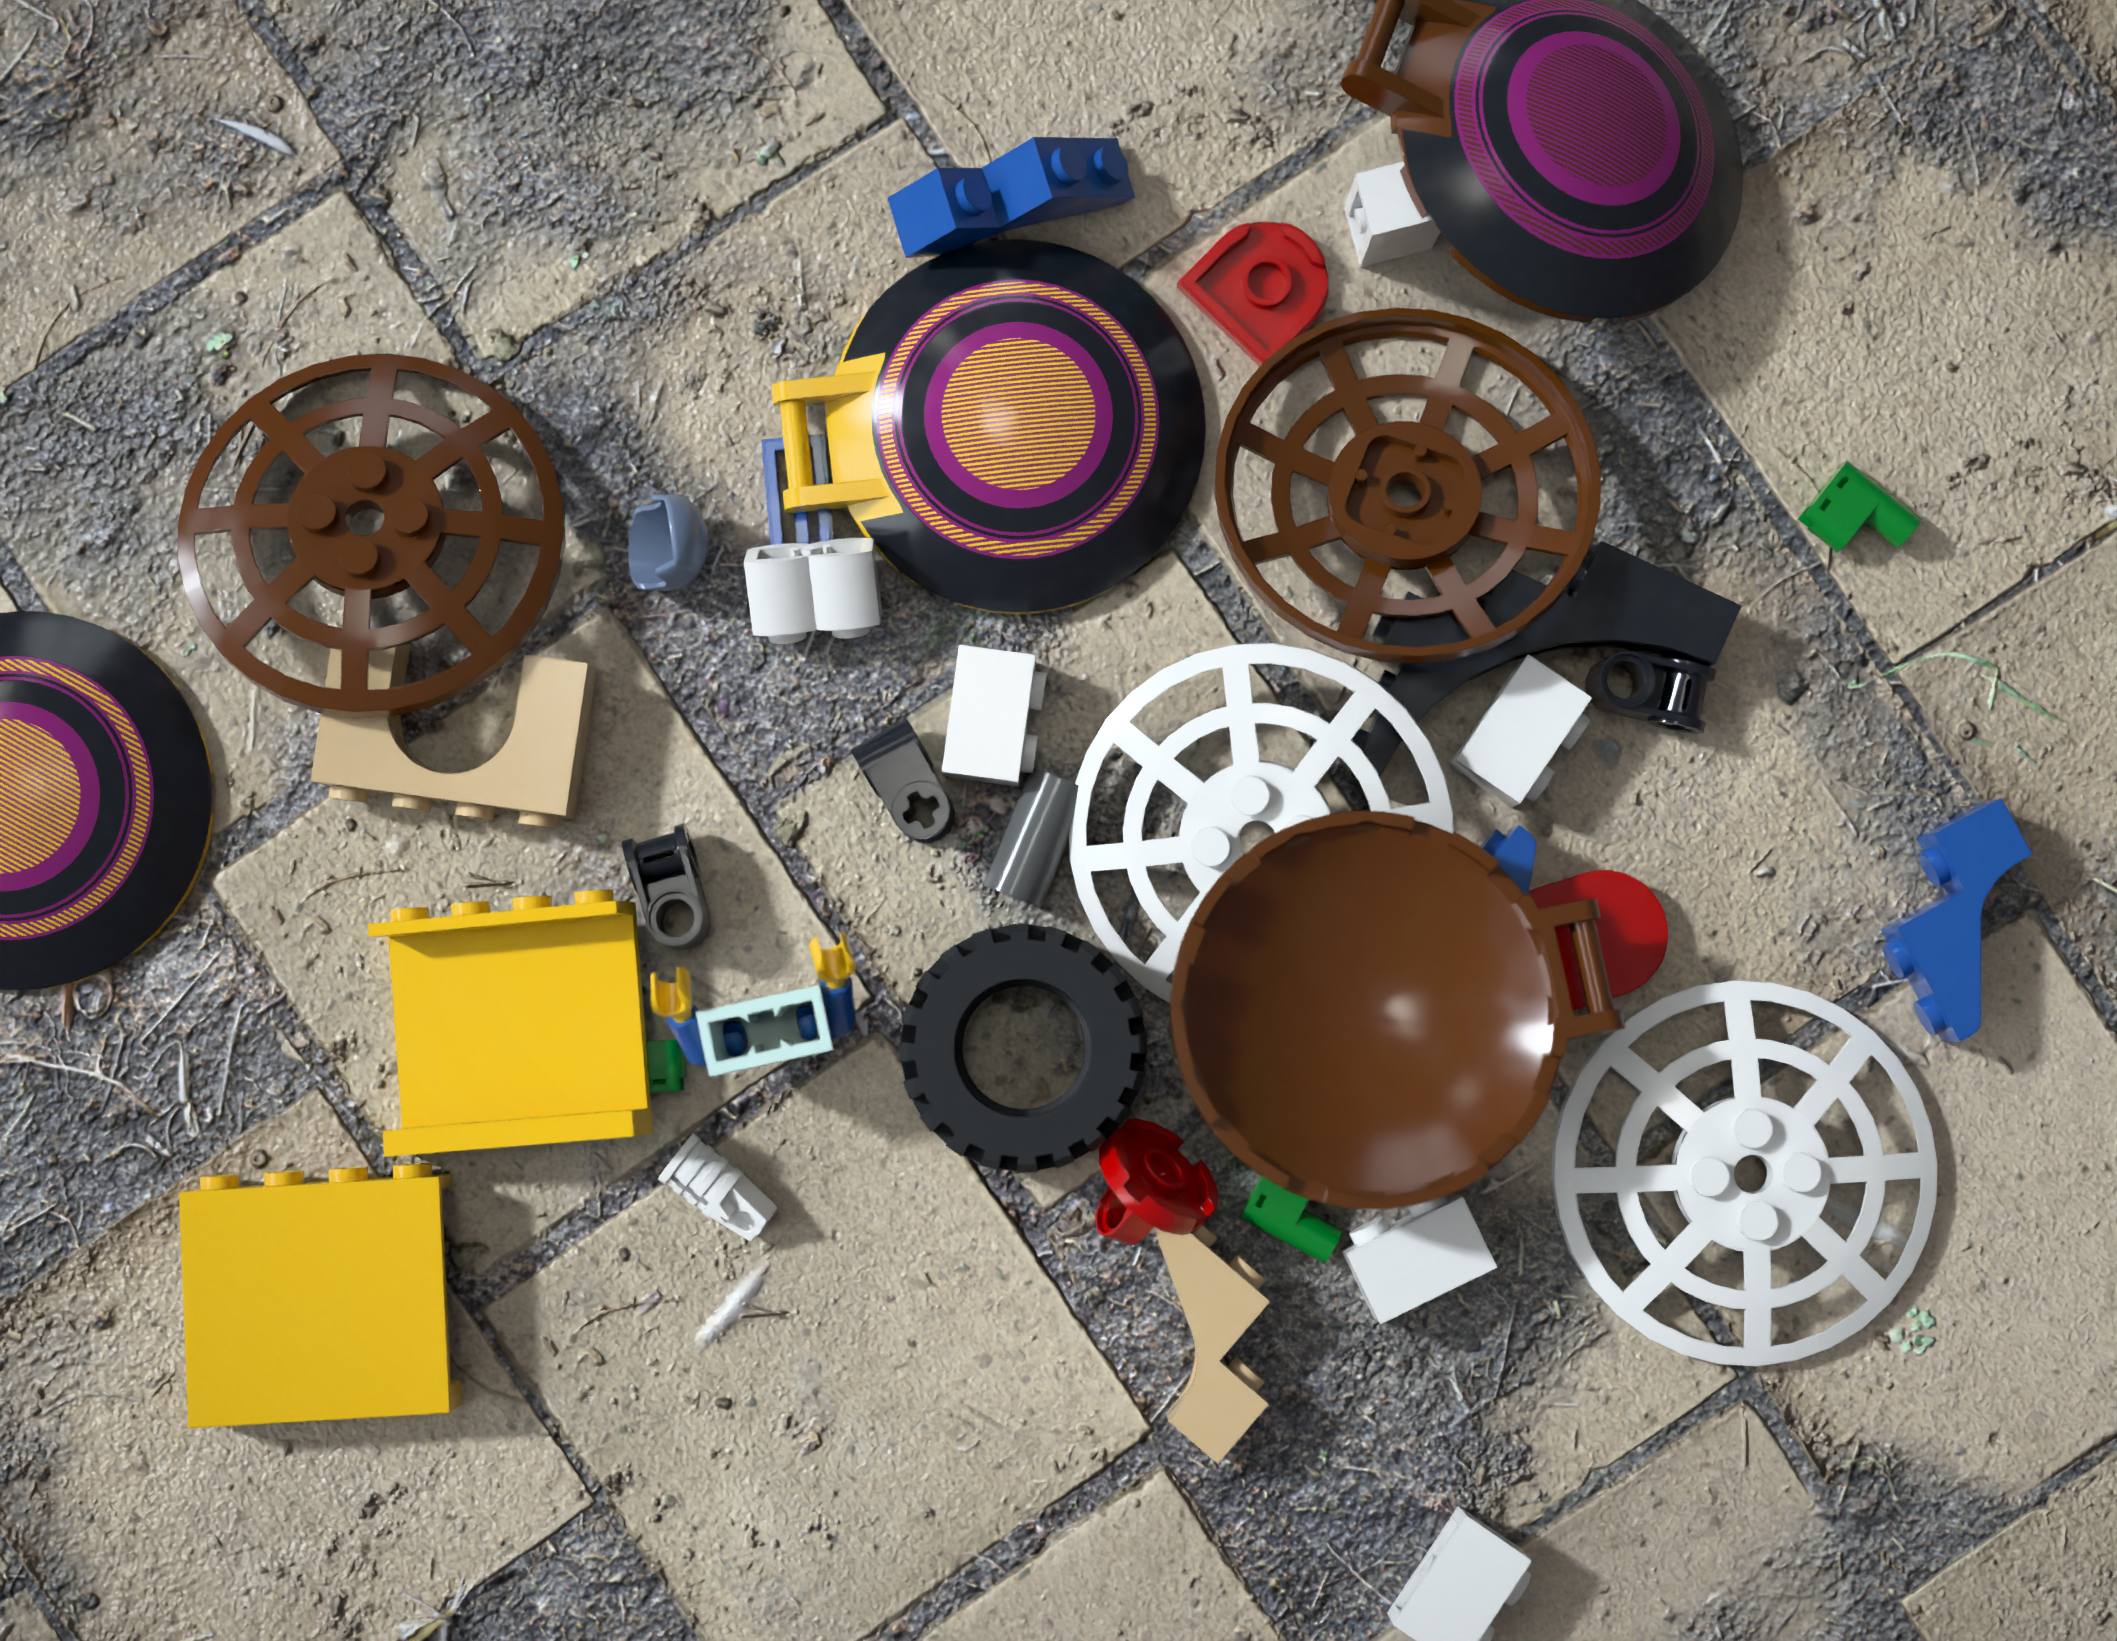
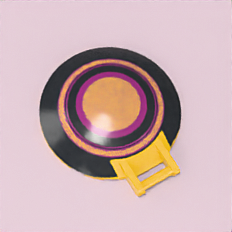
M1012 239L976 243L948 251L924 262L890 286L868 309L855 327L843 350L835 376L787 380L771 385L773 405L780 407L789 487V489L783 491L785 512L802 513L818 511L819 509L847 508L866 538H874L875 549L879 552V555L898 573L920 588L922 586L941 597L957 602L958 605L985 612L1035 614L1055 611L1087 602L1115 588L1117 584L1130 577L1145 563L1147 564L1174 532L1191 501L1199 479L1204 456L1206 421L1201 383L1188 347L1169 315L1145 289L1116 267L1091 254L1046 241ZM808 405H825L833 479L831 484L814 485L805 408Z
M14 611L0 613L1 990L49 989L73 984L98 975L100 971L114 965L130 953L134 954L142 949L166 926L189 895L201 871L214 823V813H211L212 792L210 777L214 772L209 748L201 725L196 723L175 681L142 649L122 636L75 617L49 612Z

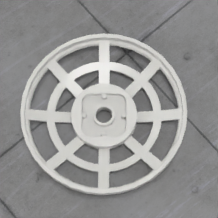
M1278 643L1234 644L1200 652L1162 669L1133 690L1106 719L1086 752L1075 782L1079 787L1069 832L1070 863L1079 899L1095 933L1116 962L1144 988L1170 1003L1172 984L1167 982L1166 978L1174 969L1181 941L1192 916L1217 879L1237 859L1247 853L1240 843L1242 827L1251 821H1263L1269 824L1274 832L1277 833L1302 821L1333 814L1325 796L1316 784L1338 756L1346 762L1359 780L1371 811L1409 815L1415 817L1417 821L1428 823L1453 833V808L1444 771L1428 737L1408 709L1378 681L1347 662L1309 648ZM1270 663L1305 669L1335 680L1354 693L1331 723H1328L1319 716L1295 707L1272 703H1253L1249 664ZM1223 668L1227 707L1212 710L1190 720L1169 735L1160 746L1130 722L1145 705L1170 687L1202 672ZM1375 708L1391 722L1411 750L1425 780L1430 802L1396 808L1390 807L1388 794L1377 770L1361 748L1351 740ZM1255 723L1287 726L1309 734L1317 739V741L1296 769L1278 762L1260 760ZM1229 727L1234 764L1218 771L1205 782L1174 759L1180 751L1198 738L1218 729ZM1115 743L1143 767L1135 780L1127 802L1123 825V842L1087 846L1086 824L1091 792L1101 764L1111 746ZM1159 780L1186 801L1188 805L1182 817L1179 836L1143 840L1142 829L1146 806L1153 787ZM1183 862L1189 878L1200 893L1179 921L1171 915L1158 897L1149 878L1146 866ZM1127 868L1131 885L1141 906L1156 927L1166 935V938L1146 964L1128 949L1110 924L1095 892L1091 875L1092 871Z
M1726 981L1693 986L1659 998L1624 1020L1626 1028L1610 1032L1599 1042L1577 1072L1562 1104L1553 1140L1551 1183L1556 1215L1569 1253L1588 1285L1615 1315L1645 1337L1682 1355L1716 1364L1763 1366L1796 1361L1827 1350L1863 1329L1891 1303L1912 1274L1928 1239L1936 1205L1938 1163L1932 1126L1919 1091L1899 1058L1872 1029L1842 1007L1810 992L1771 982ZM1750 1000L1772 1001L1806 1010L1837 1025L1851 1037L1829 1065L1819 1057L1796 1046L1768 1039H1756ZM1724 1002L1729 1040L1713 1042L1691 1050L1666 1065L1659 1073L1628 1048L1644 1032L1673 1015L1704 1004ZM1871 1055L1887 1071L1905 1102L1915 1129L1919 1152L1883 1153L1882 1141L1874 1119L1859 1093L1850 1085V1081ZM1758 1058L1789 1064L1808 1073L1816 1081L1794 1108L1780 1101L1764 1098L1761 1096ZM1731 1060L1734 1097L1720 1100L1701 1110L1675 1087L1681 1080L1701 1068L1720 1061ZM1612 1067L1641 1092L1633 1102L1622 1125L1615 1153V1166L1575 1168L1576 1146L1584 1113L1598 1083L1608 1069ZM1836 1099L1842 1103L1855 1124L1863 1146L1864 1156L1828 1157L1824 1142L1814 1128V1125ZM1658 1107L1683 1129L1674 1147L1671 1165L1636 1166L1642 1133L1652 1112ZM1748 1155L1759 1157L1765 1164L1767 1171L1764 1184L1753 1192L1741 1190L1734 1179L1736 1164L1740 1159ZM1920 1178V1200L1912 1233L1898 1264L1887 1279L1884 1280L1860 1254L1868 1245L1879 1221L1885 1196V1181ZM1866 1182L1860 1215L1851 1234L1844 1241L1819 1217L1826 1204L1830 1184ZM1673 1191L1678 1207L1690 1223L1666 1249L1659 1244L1646 1222L1639 1202L1638 1192ZM1617 1193L1618 1206L1627 1231L1640 1253L1650 1263L1624 1291L1609 1277L1591 1247L1580 1216L1577 1194ZM1802 1237L1827 1260L1821 1268L1803 1279L1781 1287L1771 1288V1250L1784 1247ZM1710 1241L1730 1249L1743 1251L1744 1290L1712 1284L1692 1274L1685 1268ZM1841 1275L1867 1299L1852 1315L1824 1332L1793 1343L1771 1346L1772 1308L1787 1306L1807 1299L1833 1284ZM1670 1283L1705 1302L1732 1309H1744V1347L1722 1346L1691 1338L1658 1322L1643 1309Z

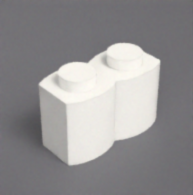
M843 538L812 544L788 543L747 549L744 568L753 635L769 636L771 643L789 644L804 640L807 637L806 632L814 630L832 631V636L836 638H856L868 634L871 626L880 625L882 606L874 538Z

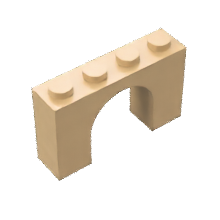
M409 644L386 650L369 651L368 690L390 689L405 685L410 652ZM330 649L325 687L341 689L342 650ZM524 655L515 720L507 742L491 760L480 767L461 773H439L424 766L413 755L405 741L401 727V715L353 718L320 714L310 781L329 786L328 798L367 803L369 792L393 795L392 807L430 812L432 801L456 804L455 815L493 821L495 809L520 812L518 824L556 829L558 818L576 820L597 670L588 663Z

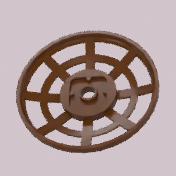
M1388 308L1357 312L1324 322L1293 338L1262 363L1242 387L1226 417L1217 448L1214 493L1219 525L1233 561L1251 589L1279 617L1306 636L1344 653L1381 662L1422 664L1455 660L1491 649L1525 631L1553 608L1575 580L1590 549L1600 511L1601 471L1595 441L1580 406L1561 379L1533 352L1506 334L1470 318L1428 309ZM1394 337L1428 339L1447 344L1436 378L1423 375L1391 374L1369 377L1359 381L1344 346L1361 341ZM1473 352L1493 361L1517 377L1542 401L1551 415L1517 434L1513 426L1492 405L1471 391L1459 387L1471 353ZM1319 356L1321 357L1334 391L1323 396L1308 408L1291 427L1284 440L1250 423L1258 407L1279 383L1302 365ZM1391 396L1428 399L1419 422L1393 421L1378 424L1368 400ZM1451 408L1463 412L1478 422L1498 444L1471 457L1463 445L1443 431ZM1344 411L1355 437L1345 445L1335 462L1303 449L1305 443L1321 425L1335 414ZM1562 438L1565 439L1572 455L1578 485L1577 518L1573 532L1535 525L1538 515V485L1530 456ZM1240 447L1275 464L1272 472L1271 504L1274 523L1278 532L1246 541L1243 540L1238 527L1233 497L1235 463ZM1509 467L1513 471L1518 493L1516 521L1480 512L1482 501L1481 481ZM1293 473L1328 487L1327 506L1329 516L1296 527L1290 502V486ZM1396 484H1409L1419 491L1422 500L1414 506L1402 507L1389 499L1387 490ZM1470 536L1507 545L1495 563L1476 580L1467 585L1450 559V556L1456 553ZM1341 539L1354 553L1366 560L1355 588L1345 584L1328 572L1312 556L1309 550ZM1526 549L1565 556L1556 575L1537 599L1513 619L1495 628L1477 600L1489 594L1506 580L1521 561ZM1290 556L1296 566L1317 587L1336 600L1348 605L1338 630L1335 631L1313 621L1286 602L1269 585L1256 565ZM1425 568L1441 594L1433 598L1416 600L1380 597L1390 569L1415 570ZM1451 611L1470 637V639L1457 643L1425 647L1382 645L1362 640L1372 614L1385 617L1420 618L1437 616Z
M388 353L350 355L316 363L278 379L248 399L221 425L201 453L185 488L178 520V563L184 591L200 627L223 658L252 684L284 702L321 714L353 718L397 716L433 707L470 690L499 670L527 641L545 614L560 578L566 545L565 507L554 466L539 436L518 409L491 386L460 369L426 358ZM371 371L366 398H354L327 404L300 416L291 423L272 405L287 394L319 380L353 372ZM398 371L425 374L450 382L478 397L492 410L461 429L453 421L430 408L405 400L393 399ZM363 416L358 447L344 449L325 457L305 437L309 432L331 422ZM390 417L401 418L422 425L440 435L444 440L420 458L414 460L399 451L386 448ZM252 421L270 440L260 449L246 469L236 492L234 505L198 509L201 493L213 466L231 440ZM510 429L522 443L535 470L542 498L543 520L503 515V502L496 476L480 448ZM284 453L305 474L296 486L290 502L254 504L255 497L265 475L274 462ZM464 459L477 481L482 501V512L445 509L443 500L433 480ZM374 509L384 514V522L375 533L361 536L350 531L351 522L359 512ZM251 530H287L291 547L297 557L269 584L264 580L255 561L251 543ZM231 532V545L236 567L246 589L254 598L227 628L214 612L202 586L195 555V535ZM446 535L480 538L469 568L459 583L450 591L431 570L443 549ZM501 541L539 546L538 563L525 595L508 621L491 637L466 607L475 599L489 578L499 554ZM314 580L323 588L344 597L343 628L332 627L311 620L293 610L287 604ZM412 587L430 607L422 614L404 622L370 629L372 599L388 597ZM273 619L282 628L305 641L330 649L342 650L341 689L319 687L286 676L258 660L246 649V646ZM446 625L471 653V655L455 666L422 681L390 689L368 690L369 651L386 650L410 644L436 632Z

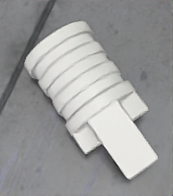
M693 1133L660 1174L658 1180L664 1185L667 1184L673 1188L672 1191L679 1196L682 1195L686 1198L689 1204L700 1209L701 1213L707 1218L711 1217L748 1241H752L774 1215L777 1206L743 1174L744 1172L741 1169L735 1168L729 1163L728 1159L723 1155L717 1154L715 1149L710 1145L704 1144L700 1141L701 1138Z

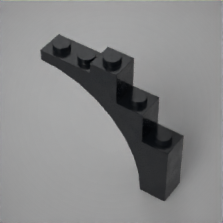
M1601 541L1590 551L1589 555H1586L1575 580L1568 587V589L1572 590L1570 596L1563 594L1553 608L1525 631L1491 649L1455 660L1422 664L1388 662L1396 666L1397 670L1393 674L1384 669L1378 682L1401 702L1415 721L1419 723L1432 707L1464 683L1508 662L1523 659L1528 654L1535 656L1555 650L1607 647L1656 654L1667 659L1685 660L1710 667L1716 663L1742 606ZM1513 570L1506 580L1489 594L1477 600V602L1496 628L1513 619L1537 599L1547 585ZM1408 591L1402 599L1416 600L1424 598ZM1452 611L1437 616L1420 618L1380 616L1372 633L1373 637L1382 641V645L1409 647L1451 644L1470 639ZM1377 710L1369 730L1366 731L1359 728L1351 740L1361 748L1380 777L1403 739L1391 722ZM1350 769L1345 781L1362 789L1359 780Z

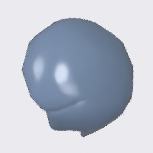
M653 494L651 500L659 502L653 505L639 506L633 514L628 548L631 579L636 587L641 590H678L690 584L700 573L709 552V532L698 506L677 494Z

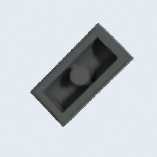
M1035 768L1033 773H1029L983 883L984 887L1042 910L1069 845V832L1077 799L1078 785Z

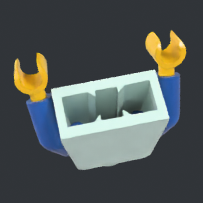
M840 932L841 942L830 949H820L817 937L810 941L809 948L820 985L699 1011L692 1004L690 972L686 968L678 967L676 969L677 982H663L658 979L656 973L651 974L652 1010L659 1016L667 1017L668 1025L685 1057L696 1066H707L709 1077L832 1051L834 1049L831 1039L849 1034L856 1021L851 975L855 972L856 965L846 933Z

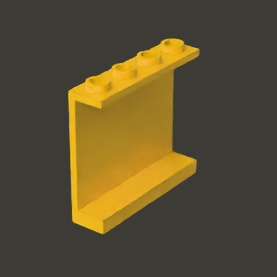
M611 889L575 892L574 905L552 906L551 895L513 898V910L491 912L490 901L451 904L452 916L430 918L429 907L401 908L390 910L391 922L368 924L369 937H388L402 1122L401 1129L382 1131L384 1157L623 1138L653 1133L636 902L614 901V892Z
M432 1163L393 1165V1177L368 1179V1167H346L328 1169L329 1181L304 1182V1170L264 1173V1185L240 1186V1174L202 1176L200 1177V1189L179 1192L188 1428L450 1413L461 1406V1379H450L442 1189L452 1187V1175H433Z

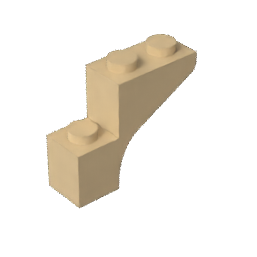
M1204 1225L1196 1232L1183 1236L1157 1229V1240L1192 1332L1195 1346L1194 1365L1190 1378L1179 1398L1166 1412L1167 1418L1173 1426L1219 1464L1269 1405L1265 1396L1258 1391L1265 1381L1237 1356L1229 1365L1222 1360L1223 1356L1269 1304V1299L1259 1290L1266 1282V1279L1238 1255L1230 1264L1210 1248L1217 1237Z

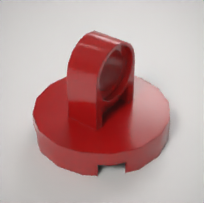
M1137 1118L1128 1120L1122 1128L1117 1127L1107 1138V1141L1099 1148V1165L1109 1187L1101 1196L1096 1210L1095 1223L1098 1233L1109 1239L1133 1246L1142 1241L1154 1227L1163 1232L1181 1236L1196 1232L1218 1206V1189L1210 1170L1202 1160L1194 1167L1191 1165L1188 1159L1178 1151V1148L1184 1141L1175 1133L1154 1122Z

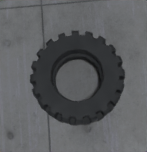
M1029 923L1009 924V926L994 929L988 928L972 934L971 937L957 945L954 944L940 955V958L928 971L924 972L915 986L916 990L909 1004L906 1005L902 1018L903 1028L901 1042H899V1062H902L905 1078L903 1083L908 1097L912 1099L919 1111L920 1119L930 1132L933 1131L946 1143V1147L961 1157L964 1155L979 1162L980 1166L994 1170L1005 1169L1018 1171V1173H1032L1052 1167L1057 1169L1075 1162L1077 1158L1096 1150L1107 1141V1138L1119 1125H1122L1132 1110L1131 1107L1138 1092L1141 1090L1145 1076L1146 1053H1148L1147 1034L1137 996L1134 995L1126 977L1116 964H1113L1102 954L1101 950L1085 939L1082 940L1067 933V931L1054 927L1029 925ZM1017 986L1041 988L1061 998L1077 1016L1085 1040L1083 1065L1072 1086L1053 1102L1031 1109L1007 1107L985 1096L970 1078L963 1058L964 1032L974 1011L991 995Z

